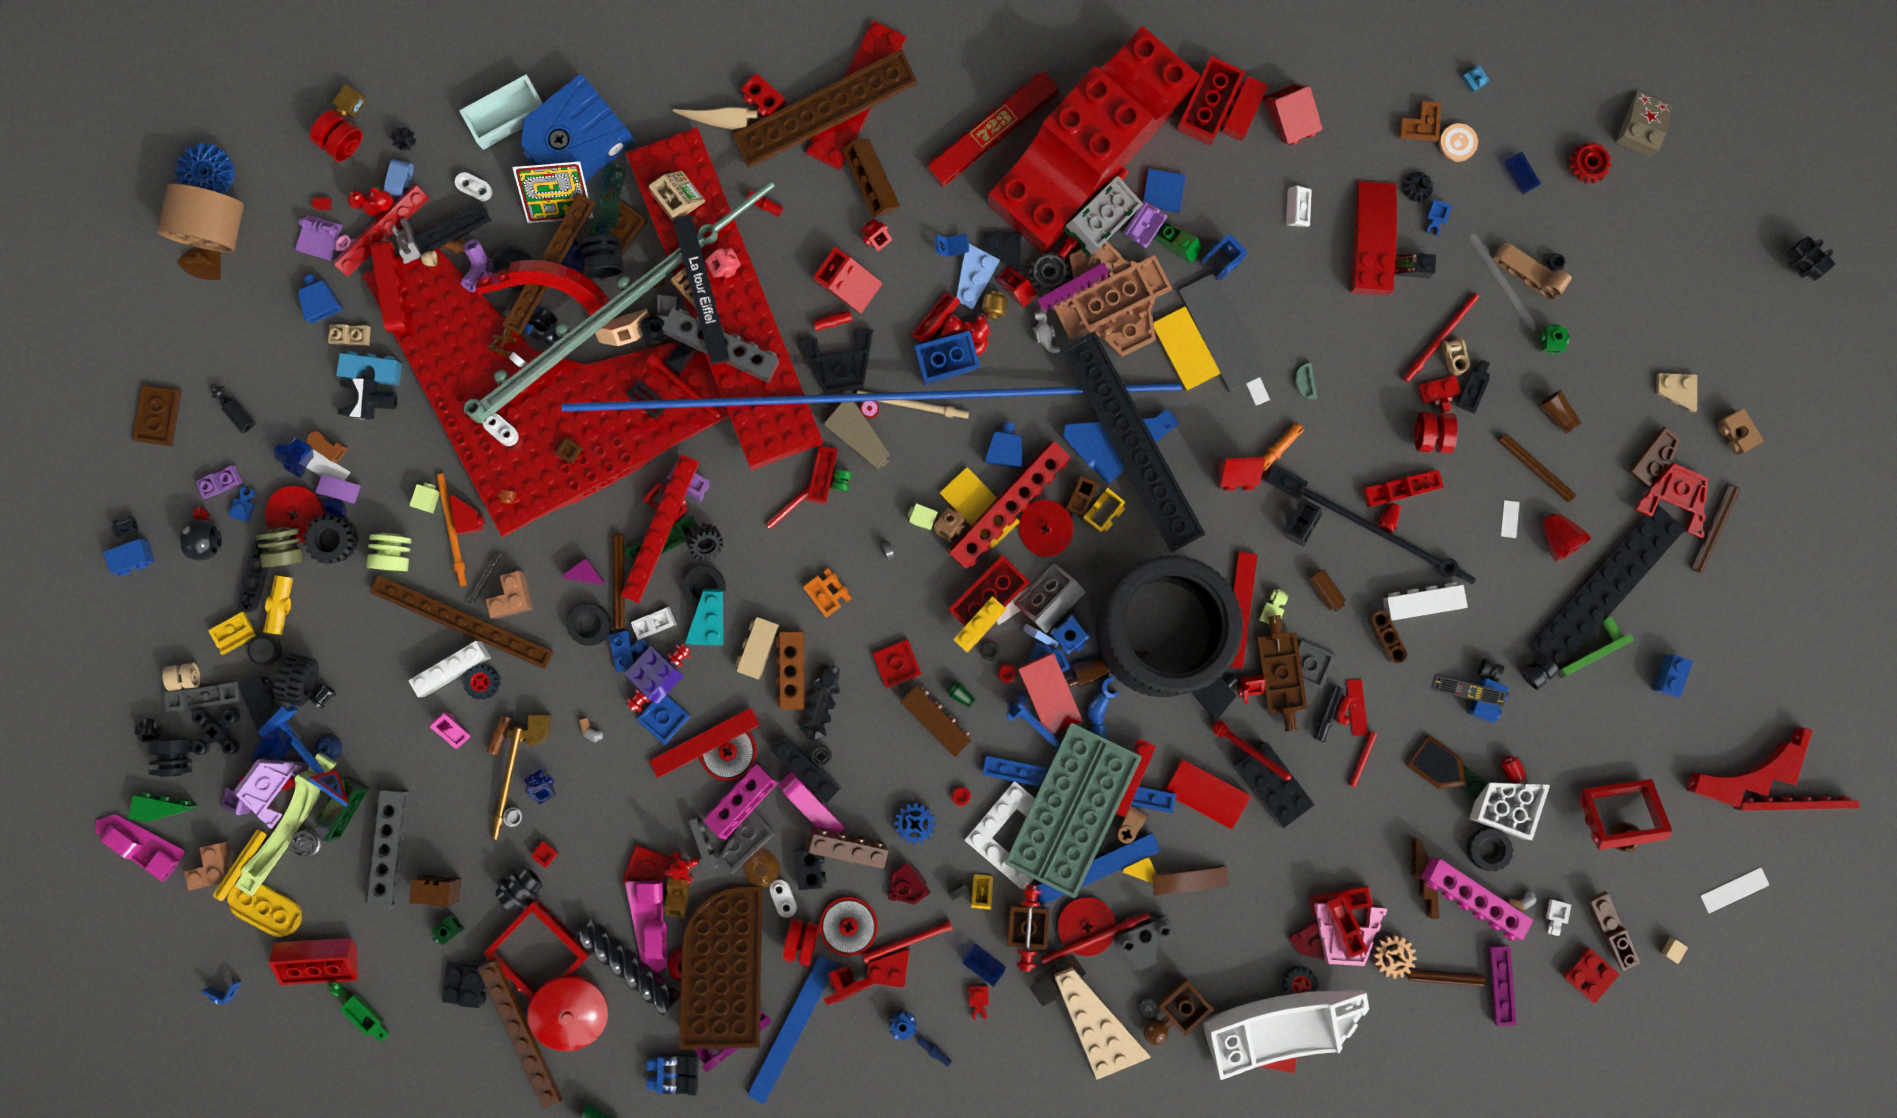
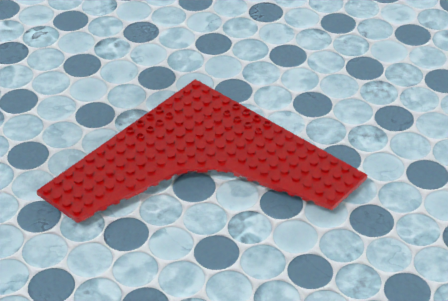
M439 248L434 250L437 254L436 266L425 265L421 257L406 264L403 263L401 256L396 258L407 329L393 331V334L502 537L550 512L587 498L643 468L642 466L668 449L729 417L725 406H714L721 412L719 418H715L703 407L666 408L656 420L643 409L562 411V403L632 401L626 394L631 391V388L636 385L638 380L662 400L693 399L661 371L654 368L651 369L645 364L647 358L653 352L661 356L664 364L680 343V341L590 364H582L563 358L495 412V414L501 416L514 427L519 435L518 441L514 445L505 446L484 428L483 423H476L464 412V406L469 400L476 399L481 401L500 386L494 380L496 371L505 370L511 378L522 369L510 360L509 357L498 355L497 352H491L488 348L495 340L493 335L501 336L505 329L502 326L505 322L504 317L482 294L479 295L477 291L469 292L466 288H463L461 281L464 275ZM373 269L363 274V277L380 307L375 271ZM514 332L511 333L510 337H515L517 339L516 343H504L502 348L505 352L509 351L511 354L515 352L528 364L543 353L535 351L521 336ZM498 341L496 347H500V345H501V342H500V341ZM698 351L679 377L705 399L722 398L705 354ZM641 388L638 389L651 401L655 400ZM636 393L633 395V396H634L635 398H637L639 401H644V400H643L640 396H638ZM649 408L655 414L657 413V410L654 408ZM492 420L490 425H494L496 420ZM510 432L504 434L505 438L510 436ZM565 438L583 448L573 465L555 454Z

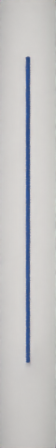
M1181 383L1125 385L1128 392L1181 391L1182 388ZM1080 386L562 403V411L1084 393Z

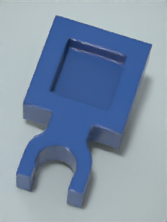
M1437 200L1432 201L1427 219L1432 220V223L1427 227L1426 233H1430L1431 227H1435L1437 229L1435 235L1439 236L1441 231L1440 223H1447L1452 208L1451 204Z
M241 486L240 500L234 498L229 517L250 522L255 504L250 503V501L255 496L256 490L251 489L249 495H246L247 488Z

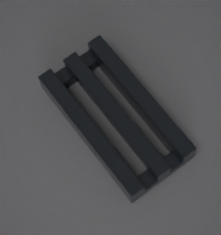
M639 380L631 388V391L626 394L632 401H639L633 396L635 393L644 401H651L638 390L641 388L653 399L662 400ZM654 408L657 410L656 414L650 409L643 410L656 420L666 408Z

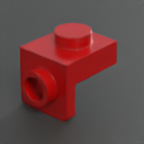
M1264 675L1240 678L1241 686L1237 687L1239 698H1243L1244 704H1248V696L1265 694Z

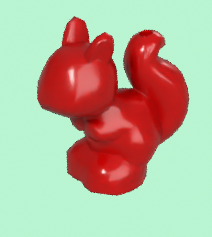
M371 187L370 192L365 195L357 190L351 191L348 194L347 202L351 208L362 209L367 215L378 219L391 207L393 199L388 191L377 190L375 187Z
M950 314L944 323L941 337L945 338L970 331L977 356L983 354L988 347V335L991 334L984 314L978 315L976 322L967 321L965 323L957 315Z

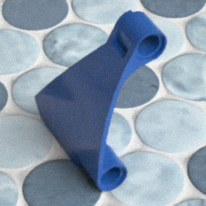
M1168 409L1164 410L1156 418L1143 419L1155 442H1158L1180 423ZM1100 422L1065 425L1063 437L1090 468L1100 475L1107 485L1125 470Z

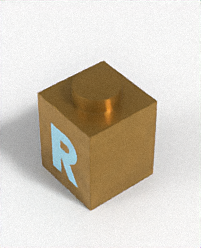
M345 84L332 103L338 108L336 111L347 117L349 115L355 118L367 100L360 93Z

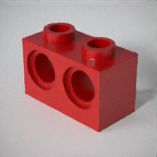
M757 73L741 88L744 95L742 98L749 105L753 103L762 117L779 111L786 104L785 98ZM753 89H760L758 94H751ZM767 101L774 102V104L771 107L765 106V103Z

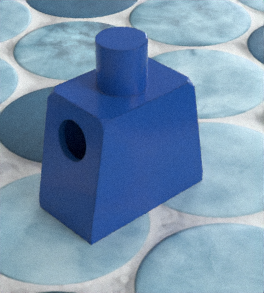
M308 275L303 278L306 287L300 289L298 295L305 321L313 324L345 310L328 283L323 280L317 282L315 275Z
M1004 423L1002 433L994 432L985 459L986 464L1021 469V436L1014 435L1015 424Z

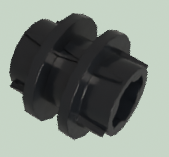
M1806 236L1787 252L1792 259L1789 266L1794 268L1799 265L1802 268L1798 274L1801 278L1809 276L1812 280L1816 281L1835 265V262L1830 257L1834 251L1832 249L1824 252L1821 250L1820 247L1824 243L1822 239L1814 241L1811 237Z
M521 866L518 870L513 868L508 872L510 880L501 878L498 881L500 887L495 891L498 901L511 912H516L519 908L526 909L529 906L527 898L537 899L539 897L538 890L542 887V881L538 875L529 867Z

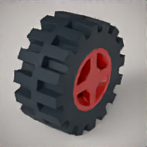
M488 665L473 666L463 677L465 678V681H463V685H465L464 690L474 699L493 697L499 691L498 687L501 685L499 683V680H501L500 676H498L499 673Z
M1293 966L1294 968L1287 969L1288 971L1283 974L1284 978L1281 980V986L1286 995L1318 991L1317 977L1304 966Z

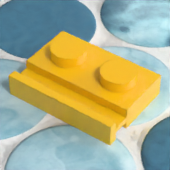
M241 612L208 630L221 655H225L258 637L245 612Z

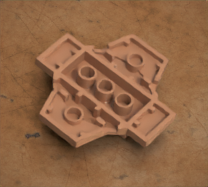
M1106 241L1089 257L1084 254L1082 249L1069 256L1073 279L1103 262L1108 269L1106 280L1101 278L1100 284L1095 282L1092 288L1088 286L1087 291L1081 289L1080 295L1074 292V298L1071 299L1069 297L1066 303L1061 301L1059 307L1056 304L1054 305V311L1070 341L1085 333L1090 334L1095 331L1098 337H1101L1120 357H1123L1156 340L1151 310L1155 298L1171 291L1172 287L1155 255L1140 263L1124 260Z

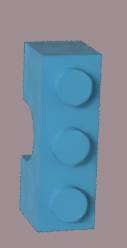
M347 351V354L340 353L336 376L342 379H362L363 372L366 369L374 368V381L380 384L399 386L402 363L396 361L395 357L385 356L384 359L377 358L378 356L374 354L359 356L357 352Z

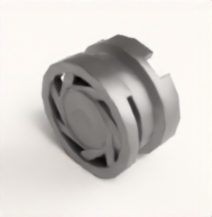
M305 829L294 834L290 841L292 853L300 858H307L316 854L322 845L321 837L316 831L311 829Z

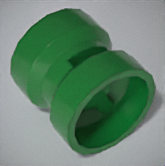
M834 469V481L831 482L830 489L849 492L850 486L848 483L852 478V473Z

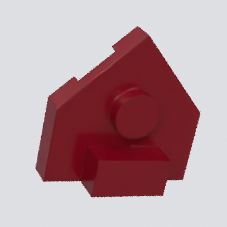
M907 861L891 873L888 900L915 905L928 896L931 891L925 885L927 882L917 868H913Z
M1317 918L1288 937L1300 955L1325 960Z

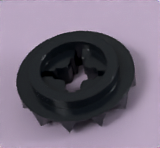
M1415 171L1405 178L1403 192L1411 201L1421 202L1429 198L1433 192L1434 183H1432L1430 176H1427L1424 172ZM1420 181L1423 188L1416 193L1417 190L1414 184Z

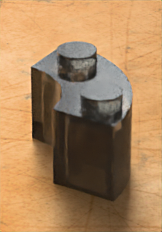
M1073 954L1068 957L1058 958L1055 961L1056 965L1044 974L1041 972L1033 978L1035 982L1029 988L1042 1006L1056 1000L1062 994L1054 974L1071 967L1074 968L1081 978L1086 974Z

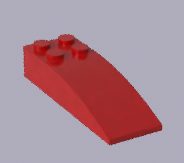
M1358 181L1350 293L1388 296L1394 290L1397 241L1396 184Z

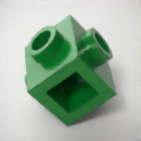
M1550 324L1543 329L1539 335V342L1541 343L1540 352L1552 354L1565 352L1570 339L1569 334H1567L1568 328H1561L1562 325Z

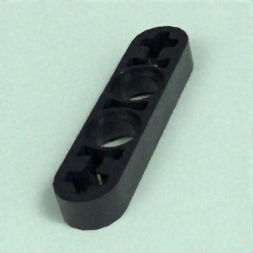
M265 539L257 540L252 547L238 600V606L244 612H254L259 606L269 567H263L261 571L256 572L254 564L260 561V558H256L257 555L268 551V548L266 551H262L258 547L259 543L266 542ZM251 580H256L258 587L252 591L249 588V583ZM247 592L255 594V596L247 595ZM245 601L251 602L252 606L247 607Z

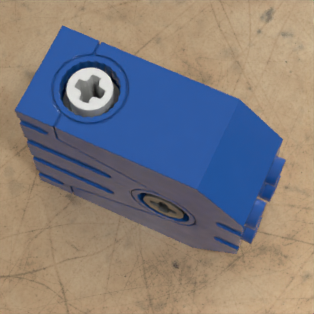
M580 73L524 118L521 145L525 149L523 154L532 165L580 162L586 183L636 142L629 130L582 73Z

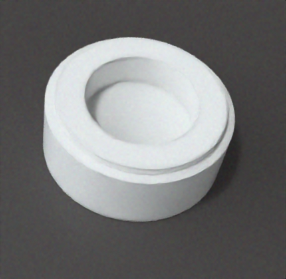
M512 352L509 356V359L520 368L528 365L515 352Z

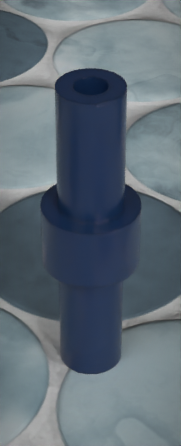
M922 1036L918 1039L917 1043L928 1051V1055L933 1059L937 1058L947 1067L950 1065L952 1060L944 1055L939 1047L935 1044H930Z

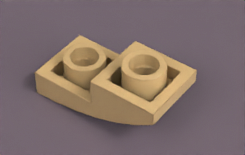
M346 324L329 325L328 344L369 346L371 327L349 326Z

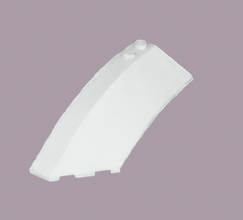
M1315 991L1252 1002L1210 1016L1202 1022L1218 1076L1222 1080L1275 1061L1320 1053L1337 1052L1339 1054L1343 1048L1341 1046L1346 1037L1350 1038L1358 1026L1357 1021L1361 1015L1365 1016L1369 1006L1365 991Z

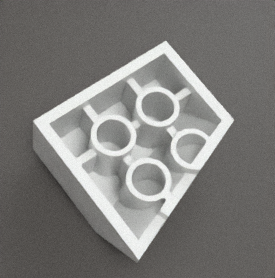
M1488 783L1475 800L1469 819L1515 837L1532 840L1550 785Z

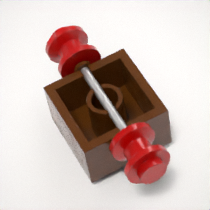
M1028 884L1021 891L1025 893V900L1021 901V905L1010 904L1007 944L1009 947H1023V949L1017 950V953L1021 955V961L1017 962L1016 966L1020 967L1021 971H1032V968H1036V964L1032 960L1033 956L1037 955V951L1031 950V948L1047 949L1050 909L1047 906H1040V902L1037 901V894L1041 893V890L1037 889V885Z

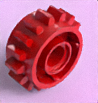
M1588 142L1584 143L1583 146L1579 145L1571 153L1573 157L1568 160L1571 163L1569 170H1572V177L1578 178V182L1580 180L1584 181V184L1590 181L1592 184H1595L1598 180H1603L1604 176L1610 173L1608 169L1612 167L1610 163L1612 157L1608 154L1609 150H1605L1602 144L1600 146L1596 145V142H1593L1591 145ZM1587 160L1592 161L1593 166H1590Z

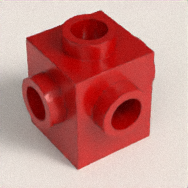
M874 218L865 223L864 227L860 229L863 235L861 238L868 247L872 246L877 251H880L893 240L888 234V227L883 222L879 223Z

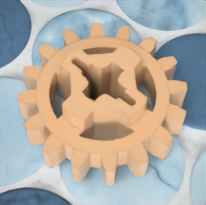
M1393 935L1392 939L1389 936H1385V942L1379 940L1381 945L1380 947L1374 946L1378 951L1372 954V956L1377 958L1374 964L1380 965L1377 970L1380 972L1384 971L1386 977L1391 973V977L1396 979L1397 974L1403 978V972L1410 974L1411 972L1408 968H1415L1412 960H1417V957L1412 955L1416 950L1409 948L1412 943L1409 941L1405 942V938L1402 936L1398 940L1396 935ZM1404 950L1406 951L1407 958L1404 956ZM1388 953L1397 955L1401 960L1391 958ZM1383 955H1384V957H1385V959H1386L1385 964H1384L1383 959H1382V956H1383Z

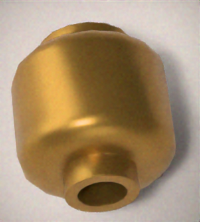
M990 291L989 294L984 296L981 311L987 315V319L997 320L1005 316L1008 300L1004 297V293Z

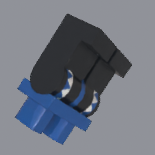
M696 1053L660 1054L658 1057L648 1058L647 1070H657V1077H647L646 1089L657 1090V1094H688L689 1096H696L698 1092L699 1056Z

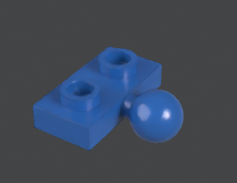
M629 631L609 635L616 672L627 671L636 662L634 653L642 655L649 648L645 640H637L632 645Z

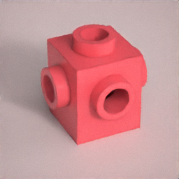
M719 248L705 260L713 277H730L736 273L735 270L741 265L732 248Z

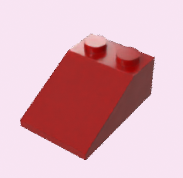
M1265 457L1224 459L1217 465L1218 488H1223V491H1235V488L1241 487L1242 491L1254 490V487L1260 484Z

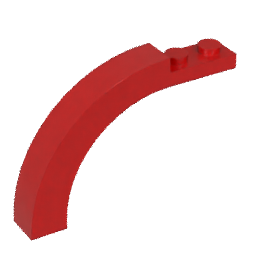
M542 260L511 262L509 270H501L498 273L485 274L479 277L475 288L480 295L523 284L544 285L558 289L573 297L586 309L590 316L610 302L603 290L585 275L567 266Z

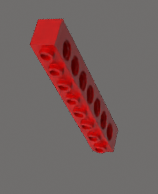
M1050 441L946 552L961 567L965 569L967 567L971 568L977 562L976 558L979 554H984L990 548L989 544L994 539L997 540L1004 533L1002 530L1007 525L1010 526L1017 519L1015 516L1020 511L1023 512L1029 507L1030 504L1028 502L1033 497L1037 498L1043 490L1041 488L1046 483L1050 484L1055 479L1056 472L1058 470L1062 471L1069 464L1068 460L1071 457L1055 441ZM1048 459L1053 463L1052 468L1049 470L1045 467V462ZM1034 473H1038L1040 476L1037 483L1032 481ZM1021 487H1025L1027 490L1024 497L1019 495ZM1011 500L1014 507L1011 511H1008L1006 503ZM998 514L1001 517V522L995 525L993 517ZM985 528L988 531V536L985 539H981L979 533ZM972 542L975 549L973 552L968 553L966 547Z

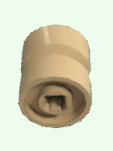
M187 663L181 666H166L163 670L165 688L168 691L181 690L183 687L185 689L198 687L200 684V671L197 664Z

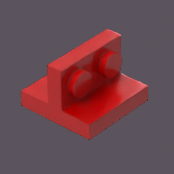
M849 966L834 970L828 974L830 976V984L837 992L824 998L827 1006L841 1002L872 986V980L867 978L856 982Z

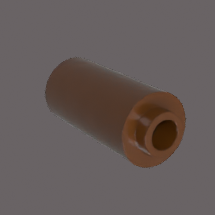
M1324 568L1308 578L1330 611L1334 609L1336 612L1345 606L1343 602L1346 599Z

